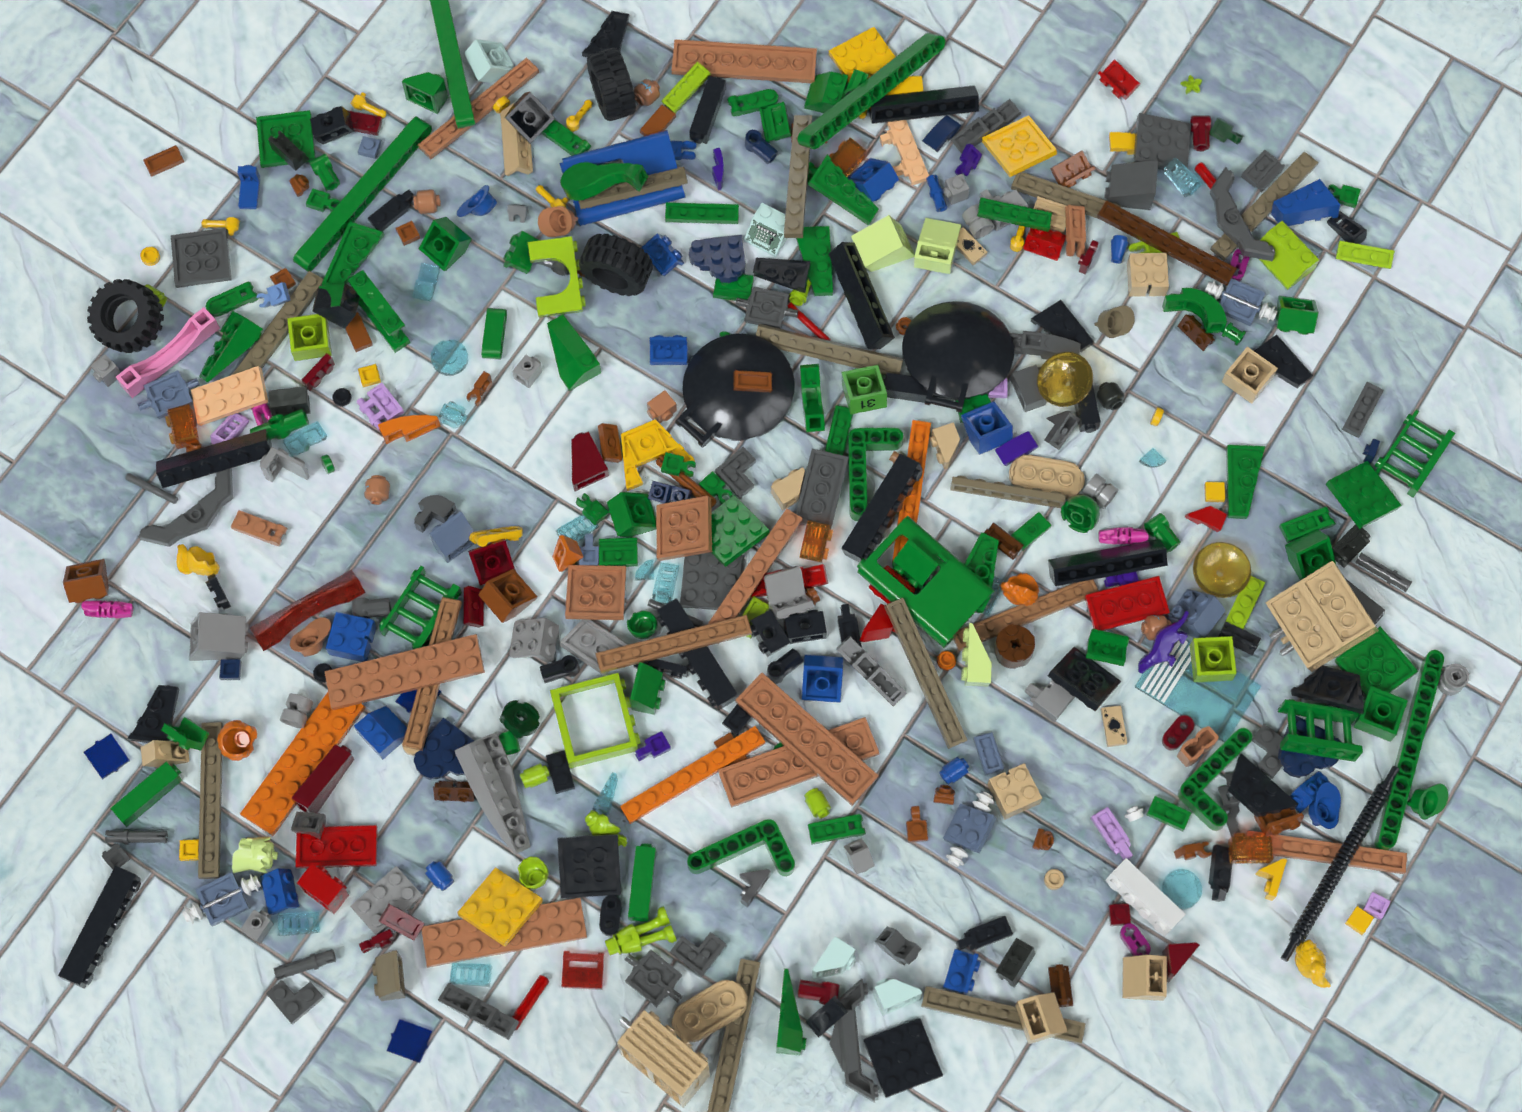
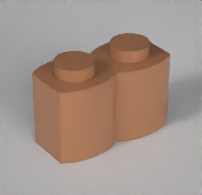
M1210 726L1202 728L1195 738L1183 744L1177 754V758L1186 767L1195 764L1202 754L1209 752L1213 748L1219 736Z

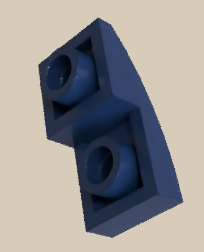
M946 115L930 130L922 141L938 153L947 139H951L955 135L961 124Z
M652 481L648 499L661 503L690 499L692 490Z

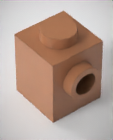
M665 390L647 402V414L652 420L656 419L659 423L668 421L673 416V413L677 411L675 401Z

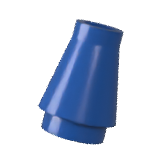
M1114 235L1113 239H1111L1112 263H1122L1129 244L1126 236Z

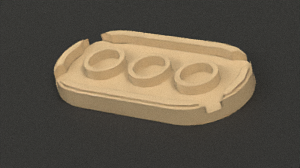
M1034 455L1021 456L1012 462L1009 469V479L1012 485H1020L1026 489L1039 488L1044 492L1057 491L1062 495H1066L1065 499L1078 495L1082 491L1085 482L1084 474L1076 464Z
M721 980L681 1003L675 1009L671 1023L672 1029L675 1030V1034L680 1039L684 1038L688 1042H697L736 1020L744 1013L748 1003L745 989L739 983L730 980Z

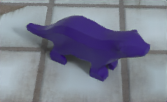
M1185 611L1182 618L1177 622L1167 625L1157 632L1151 650L1138 663V672L1140 674L1150 667L1163 662H1168L1169 666H1173L1176 658L1170 655L1178 640L1184 645L1188 637L1184 631L1177 630L1186 621L1189 611Z

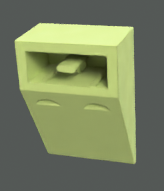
M925 218L915 252L914 267L950 274L961 224Z
M969 623L967 628L963 630V642H966V647L962 650V661H965V667H963L961 672V681H965V686L988 687L991 684L992 663L973 623Z

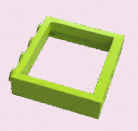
M619 673L550 690L569 768L621 756L638 750L637 744H641L639 734L633 731L632 726H636L634 715H629L628 708L631 707L629 696H624L623 690L626 689L624 678L620 679ZM615 683L630 742L574 756L560 697Z

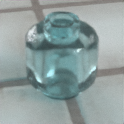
M449 401L447 404L444 403L439 414L441 423L453 429L458 428L459 425H464L468 417L465 414L466 408L453 401Z

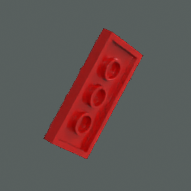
M1159 576L1084 596L1093 629L1101 631L1143 621L1150 615H1166L1170 613Z
M377 825L324 827L321 839L310 834L297 833L296 868H308L311 864L316 867L321 865L324 868L377 866Z

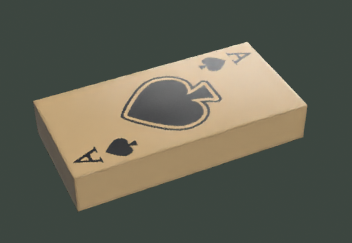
M964 227L960 229L956 248L974 266L988 252Z
M1121 706L1101 708L1107 747L1127 745Z

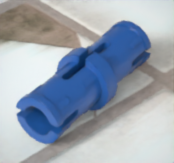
M930 175L926 178L930 188V197L934 201L936 211L939 212L940 209V212H943L947 209L943 189L940 187L937 175Z

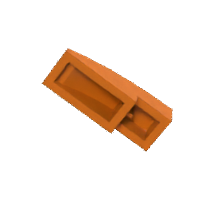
M431 415L404 416L378 424L386 444L403 436L406 442L441 427L438 417Z

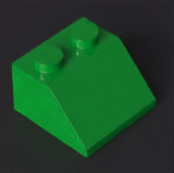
M832 71L816 75L815 81L810 85L804 109L825 113L843 99V93L848 85V75Z
M426 72L402 80L406 100L436 114L439 113L448 98L443 77Z
M443 217L433 220L418 249L443 271H447L466 252L472 238L450 219Z
M1278 295L1277 329L1282 332L1298 331L1299 334L1303 335L1314 334L1318 318L1316 301Z
M620 492L607 501L617 536L633 537L657 530L656 516L651 501L648 499V494Z
M1318 529L1285 545L1288 560L1300 581L1331 561L1336 564L1330 538Z
M910 539L892 563L894 571L900 576L904 575L908 579V583L915 589L918 587L920 590L936 575L939 565Z
M641 662L638 665L630 697L631 708L634 711L655 715L656 709H660L662 698H659L660 691L665 689L666 680L663 679L662 672Z
M1370 686L1363 701L1364 714L1359 713L1353 728L1391 742L1397 735L1408 700Z

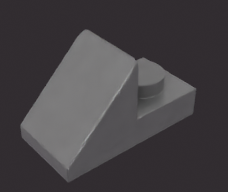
M1070 411L1047 417L1046 419L1055 425L1044 440L1060 450L1080 421V418Z
M297 811L290 830L295 833L310 834L321 839L326 824V815Z
M765 869L740 874V878L750 885V887L746 886L740 894L742 897L741 904L748 908L771 876L770 870Z

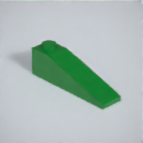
M232 311L220 331L223 333L221 339L216 341L213 346L215 352L208 357L199 377L206 382L211 381L258 341L263 329L244 316Z
M563 314L547 323L559 376L569 391L601 374L600 363Z
M981 532L965 565L992 588L999 540ZM991 596L980 606V608L975 613L984 612Z
M784 968L776 1053L801 1056V1050L806 1048V1038H802L803 1030L789 970Z

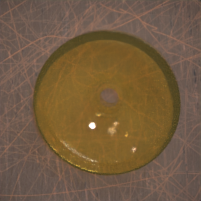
M1062 352L1050 357L1040 368L1037 377V386L1042 397L1048 403L1058 407H1068L1079 403L1088 395L1093 384V371L1090 364L1084 357L1073 352ZM1068 381H1071V384L1069 386H1066V383Z
M1216 542L1205 546L1198 552L1193 563V575L1198 586L1207 594L1218 598H1228L1239 594L1245 589L1251 577V565L1245 553L1235 545ZM1217 572H1221L1223 576L1219 577Z

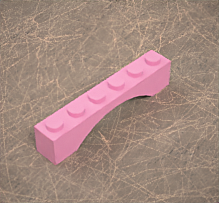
M203 307L189 318L182 330L164 348L149 358L130 365L118 374L116 379L120 386L131 398H134L145 389L143 385L155 381L217 332L220 328L216 319Z

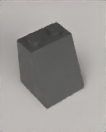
M1158 161L1112 165L1111 170L1107 171L1106 182H1109V186L1105 188L1104 198L1124 208L1151 210L1156 194Z

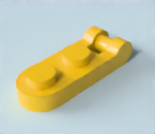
M508 526L475 531L470 534L469 539L472 543L481 547L486 546L488 542L493 543L504 538L509 541H517L519 537L523 536V529L519 526Z

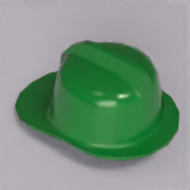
M1441 783L1429 788L1416 789L1411 799L1407 801V805L1411 807L1414 813L1419 814L1421 819L1426 820L1440 813L1445 808L1449 795L1448 789Z

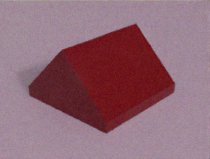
M505 538L487 544L484 547L468 551L480 585L486 584L488 580L512 569L515 570Z
M1197 942L1168 944L1162 951V956H1167L1168 983L1200 946Z

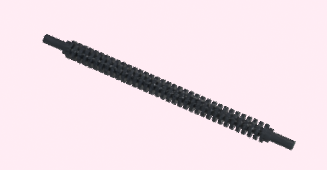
M1392 766L1385 780L1377 784L1374 792L1368 799L1369 801H1367L1361 814L1358 816L1359 818L1354 823V827L1351 828L1346 840H1344L1336 857L1331 862V866H1329L1325 873L1326 875L1323 876V879L1317 886L1318 888H1316L1312 895L1313 897L1310 898L1305 910H1303L1299 917L1300 919L1297 920L1295 928L1290 932V942L1281 956V959L1285 962H1288L1295 948L1304 943V939L1307 938L1312 926H1314L1315 921L1318 919L1317 917H1319L1320 912H1322L1325 904L1331 897L1330 895L1335 890V886L1338 885L1343 873L1349 866L1348 864L1353 859V855L1356 854L1361 842H1363L1371 825L1377 818L1376 816H1378L1384 803L1387 801L1386 799H1388L1392 792L1391 784L1400 770L1398 767Z

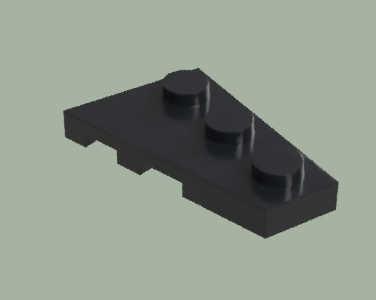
M611 11L601 25L599 32L591 39L589 46L583 50L582 57H588L590 54L609 48H617L620 51L630 18L629 14Z
M756 257L753 276L805 293L811 262Z
M1059 300L1031 318L1030 322L1042 327L1046 333L1081 343L1080 353L1094 343L1093 339L1062 300Z
M1277 334L1254 350V352L1278 368L1276 374L1279 378L1297 389L1313 377L1310 371Z
M158 685L147 704L145 712L138 719L134 731L130 733L127 739L149 743L153 740L169 741L168 735L161 731L164 723L169 725L173 723L180 689L173 686Z

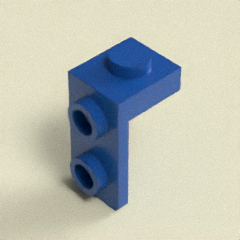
M252 165L238 166L237 173L241 181L238 207L239 209H257L260 175L257 167Z
M1320 771L1301 784L1290 795L1298 803L1296 810L1299 813L1303 812L1315 800L1316 792L1321 784L1330 783L1327 777Z

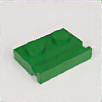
M784 102L767 106L766 109H759L765 140L768 143L792 136Z
M742 274L738 277L737 281L731 283H722L720 279L716 278L713 298L736 301L737 298L748 300L751 295L754 276Z
M637 538L599 539V566H638Z

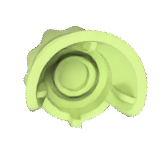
M247 837V839H241L239 849L233 854V873L247 870L267 873L265 869H270L273 865V860H277L278 852L274 850V843L268 841L270 837Z

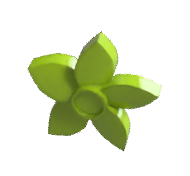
M1189 75L1188 81L1180 82L1182 86L1186 87V94L1192 90L1195 93H1200L1199 85L1202 83L1201 79L1194 80Z

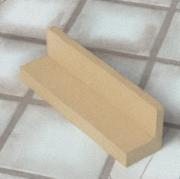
M510 105L500 113L505 175L510 176L516 171L529 175L533 172L531 144L505 119L506 114L512 107Z

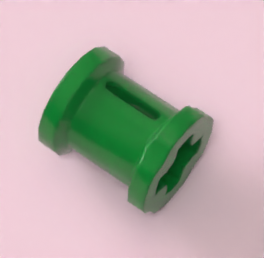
M1230 322L1221 336H1226L1238 346L1246 332L1240 331Z

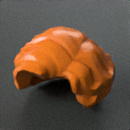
M1027 573L1012 576L1007 582H1002L1000 585L1004 596L1015 605L1031 606L1038 598L1039 586L1035 579Z
M240 720L226 723L217 738L218 748L222 755L233 761L247 758L254 750L252 744L257 739V730L254 726H249Z

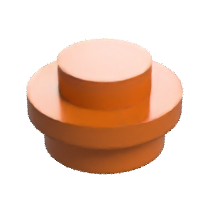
M943 651L937 657V665L942 670H951L956 665V657L950 651Z

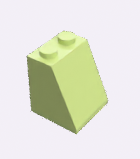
M890 215L851 236L865 268L870 272L915 256L902 225Z

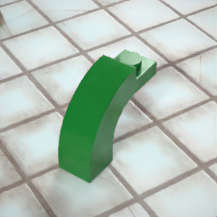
M1182 288L1180 294L1165 295L1162 305L1163 312H1192L1202 320L1205 333H1219L1225 330L1227 318L1224 309L1208 293L1193 288Z
M819 364L800 365L801 396L806 432L825 431Z

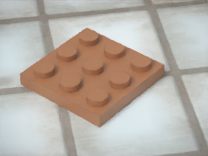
M703 496L656 505L657 559L659 561L712 552L711 497Z
M568 565L565 619L624 620L626 566Z

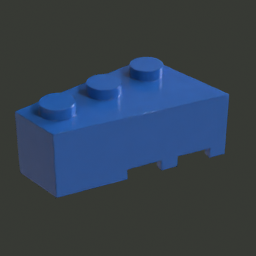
M1318 179L1274 201L1271 215L1277 223L1283 221L1287 226L1304 224V221L1309 220L1320 221L1321 218L1326 217L1337 218L1340 203L1321 179Z

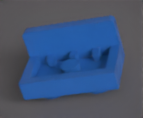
M656 335L650 337V365H687V337L681 335H674L673 337Z
M277 868L260 876L269 915L277 914L288 908L299 907L291 869Z

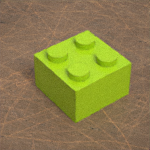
M318 314L287 318L290 347L294 361L321 358L326 353L332 356L327 319Z
M1232 636L1193 638L1190 643L1193 681H1233L1237 673Z

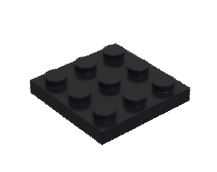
M1073 647L1048 674V677L1054 683L1063 687L1072 696L1094 711L1102 705L1121 682L1095 661L1086 658V655L1076 647Z
M618 834L557 838L561 898L621 895Z
M921 1018L863 1039L885 1099L943 1077Z

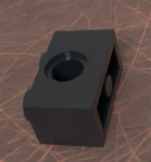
M342 106L334 107L332 110L318 114L310 119L313 136L322 145L354 132L350 112Z
M771 609L749 622L752 631L751 636L756 637L759 642L758 647L760 651L766 654L767 657L791 643ZM763 630H769L772 638H766Z
M810 610L805 614L794 613L784 620L786 635L791 642L790 644L826 639L827 631L823 611ZM802 623H808L810 627L808 629H803L800 625Z

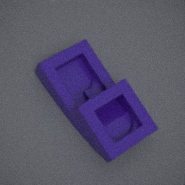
M720 147L713 149V159L716 166L712 167V176L718 191L722 190L724 180V164Z
M1027 431L995 449V452L1004 466H1007L1021 456L1028 455L1039 446L1031 433Z

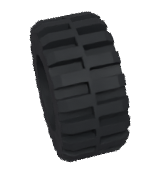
M609 48L590 54L587 57L588 73L596 101L604 119L613 121L633 115L637 109L635 94L630 75L620 51L617 48Z
M597 234L587 241L579 260V269L585 275V278L591 280L593 284L600 286L604 290L606 289L611 293H617L622 296H636L645 289L653 270V262L648 253H645L635 243L615 235Z
M116 279L113 283H105V288H99L96 291V297L92 296L90 300L92 305L88 306L87 310L90 313V316H87V322L91 324L89 329L91 333L95 334L94 338L101 342L102 345L118 352L142 351L143 346L149 347L151 345L150 341L157 339L158 335L156 334L163 327L160 325L161 321H164V315L161 314L163 307L162 304L158 303L160 300L158 296L153 294L151 289L129 279ZM134 300L138 308L136 322L127 331L119 333L114 327V313L123 302Z

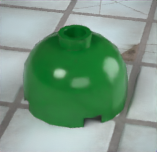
M1079 494L1072 496L1061 507V516L1064 521L1067 520L1070 523L1069 527L1080 533H1087L1098 523L1100 509L1096 501L1091 497Z

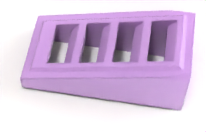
M239 413L228 416L210 435L211 443L216 444L237 438L249 423V419ZM235 420V421L239 422L240 424L238 425V424H236V423H234V422H232V421Z

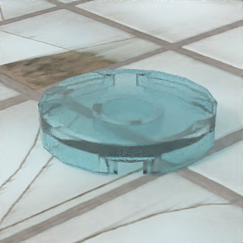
M456 340L441 341L434 346L431 352V362L438 373L445 376H453L465 369L468 363V353L461 342Z
M1177 869L1165 877L1162 883V892L1180 909L1186 910L1193 907L1200 900L1202 884L1193 872L1186 869Z

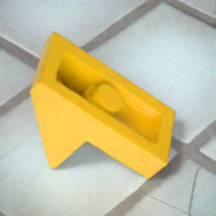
M1283 858L1255 873L1257 876L1269 879L1266 881L1263 890L1266 892L1265 899L1273 901L1276 898L1287 859Z

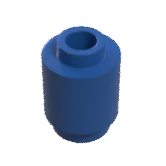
M956 757L943 766L939 774L945 783L949 785L951 782L955 783L968 774L967 769L969 765L964 758L959 759Z
M433 861L426 867L427 872L425 875L437 889L440 888L441 891H444L454 883L453 875L441 861L437 863Z

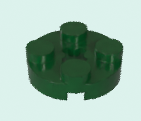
M513 700L508 702L503 708L499 718L500 722L516 738L532 735L540 724L538 711L527 702L522 704L517 703L519 700Z

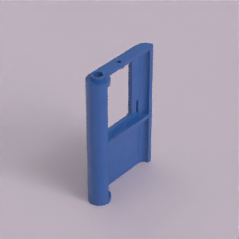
M668 130L562 158L563 162L560 163L562 173L571 166L582 162L601 165L616 160H622L623 163L643 165L647 175L678 168ZM681 185L591 208L581 209L579 201L573 200L579 218V225L583 226L686 197Z

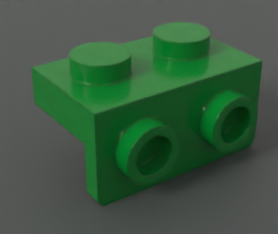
M520 231L516 235L514 234L509 242L511 244L510 249L504 255L503 260L505 262L503 267L508 268L512 266L525 274L529 273L532 263L530 261L528 242L540 240L524 231Z
M1091 629L1087 641L1086 658L1124 667L1129 637Z
M186 717L183 718L179 727L164 723L161 731L168 735V739L179 742L178 746L185 750L192 748L201 751L209 736V732Z

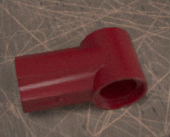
M1192 115L1190 123L1191 132H1193V149L1203 152L1210 147L1211 117Z
M800 980L798 998L818 1001V1003L825 1005L834 996L838 999L840 985L832 982L817 983Z

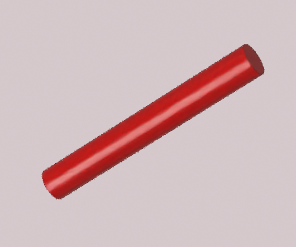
M793 303L788 304L789 309L798 310L797 318L818 338L831 340Z

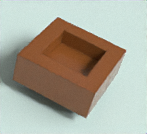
M413 221L396 227V232L404 246L421 239Z
M287 268L270 276L274 285L283 282L286 283L287 289L296 285Z

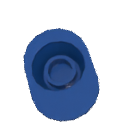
M483 186L476 194L467 199L459 207L456 215L463 217L469 213L476 216L488 214L497 204L496 199L488 192L489 186Z
M1326 782L1321 784L1316 792L1315 800L1309 805L1308 813L1314 826L1332 829L1338 824L1341 796L1337 787L1332 783Z

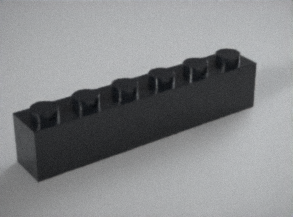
M975 85L887 95L869 108V116L872 124L979 112V95Z
M841 242L828 253L831 264L838 276L865 345L868 349H881L895 337L855 243Z
M260 430L156 461V474L162 488H166L260 460L265 454H268L272 443L267 430Z
M899 454L841 549L845 556L860 563L862 559H867L874 552L873 550L876 545L881 543L886 529L891 527L895 514L902 509L903 501L906 497L910 496L913 485L921 478L923 470L919 462Z
M1158 539L1048 560L1049 575L1056 587L1168 566L1167 549L1162 541Z
M677 598L657 610L658 617L656 619L661 627L665 626L669 631L666 633L667 635L695 628ZM707 646L678 653L682 659L686 658L689 664L686 666L690 673L697 675L699 679L697 684L702 691L706 690L709 694L707 699L712 707L716 706L718 710H721L738 698L736 690Z
M115 865L58 975L60 978L83 989L91 983L96 966L98 967L103 960L102 954L105 948L111 945L112 935L115 929L117 930L122 923L121 917L123 913L130 908L131 898L134 893L138 892L141 886V878L138 875Z

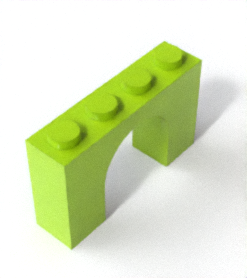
M572 236L528 242L531 263L551 260L558 261L565 265L570 273V281L564 291L556 295L536 297L538 317L583 312L582 307H586L585 297L580 295L583 283L582 277L578 278L577 270H580L579 259H575L574 253L578 252L577 241H573Z

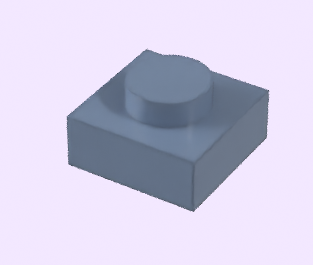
M363 136L358 149V155L376 159L381 141Z

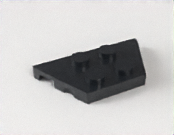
M1322 665L1314 674L1305 678L1302 685L1291 689L1292 696L1364 714L1361 681L1358 674Z
M1242 753L1238 756L1228 792L1256 817L1266 816L1269 813H1280L1284 809H1296L1298 806L1296 801Z

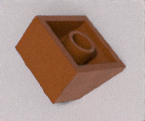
M105 559L66 566L63 585L69 603H82L87 599H101L108 595L109 584Z
M514 569L488 580L479 593V597L502 623L516 617L538 597Z

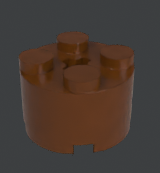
M1010 624L999 632L994 646L998 662L1010 669H1016L1028 664L1035 649V637L1027 628L1020 625Z

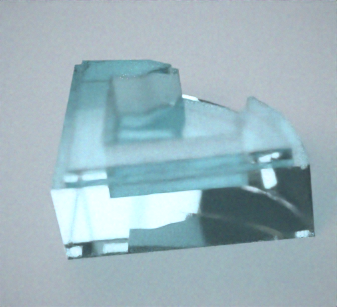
M1152 448L1139 462L1144 466L1154 468L1164 465L1166 460Z
M653 559L645 561L635 573V581L654 580Z

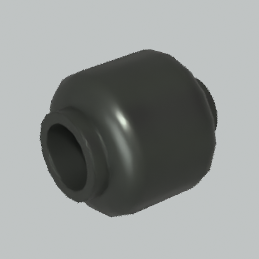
M1105 382L1099 386L1097 399L1105 409L1116 410L1123 405L1125 395L1118 384L1115 382Z

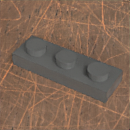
M1366 382L1342 430L1359 438L1384 390Z

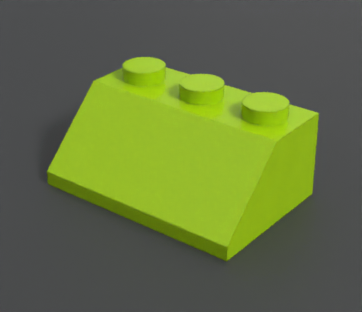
M1283 221L1270 229L1260 239L1273 246L1275 255L1273 261L1259 260L1287 290L1314 271L1319 262V259Z

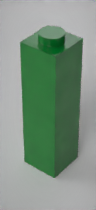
M166 761L110 809L128 827L183 781L179 776L182 772L175 764L170 766Z
M643 843L641 846H636L628 911L629 921L649 922L656 861V847H652L653 845Z

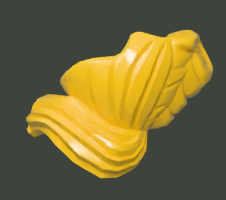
M184 544L177 546L176 562L181 573L191 574L194 572L197 575L203 576L216 575L220 567L215 561L212 552L207 553L197 546L190 547L189 550H187Z
M1307 940L1301 943L1300 946H1297L1295 964L1304 977L1310 978L1312 983L1319 987H1331L1325 978V955L1317 948L1316 943Z

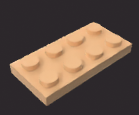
M259 366L191 389L197 424L200 426L268 402L263 372Z

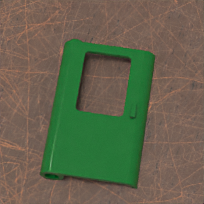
M909 516L900 522L867 559H862L857 565V573L889 601L894 602L903 598L913 621L943 648L951 643L960 628L995 592L993 588ZM901 535L915 543L937 562L940 567L939 572L916 595L877 562L880 556Z

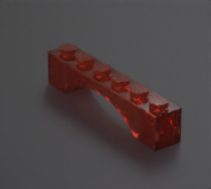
M351 569L255 624L250 629L262 650L265 651L281 642L290 631L311 616L330 607L348 603L366 592Z

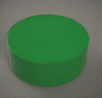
M327 454L321 456L320 460L326 473L334 472L335 468L330 457Z

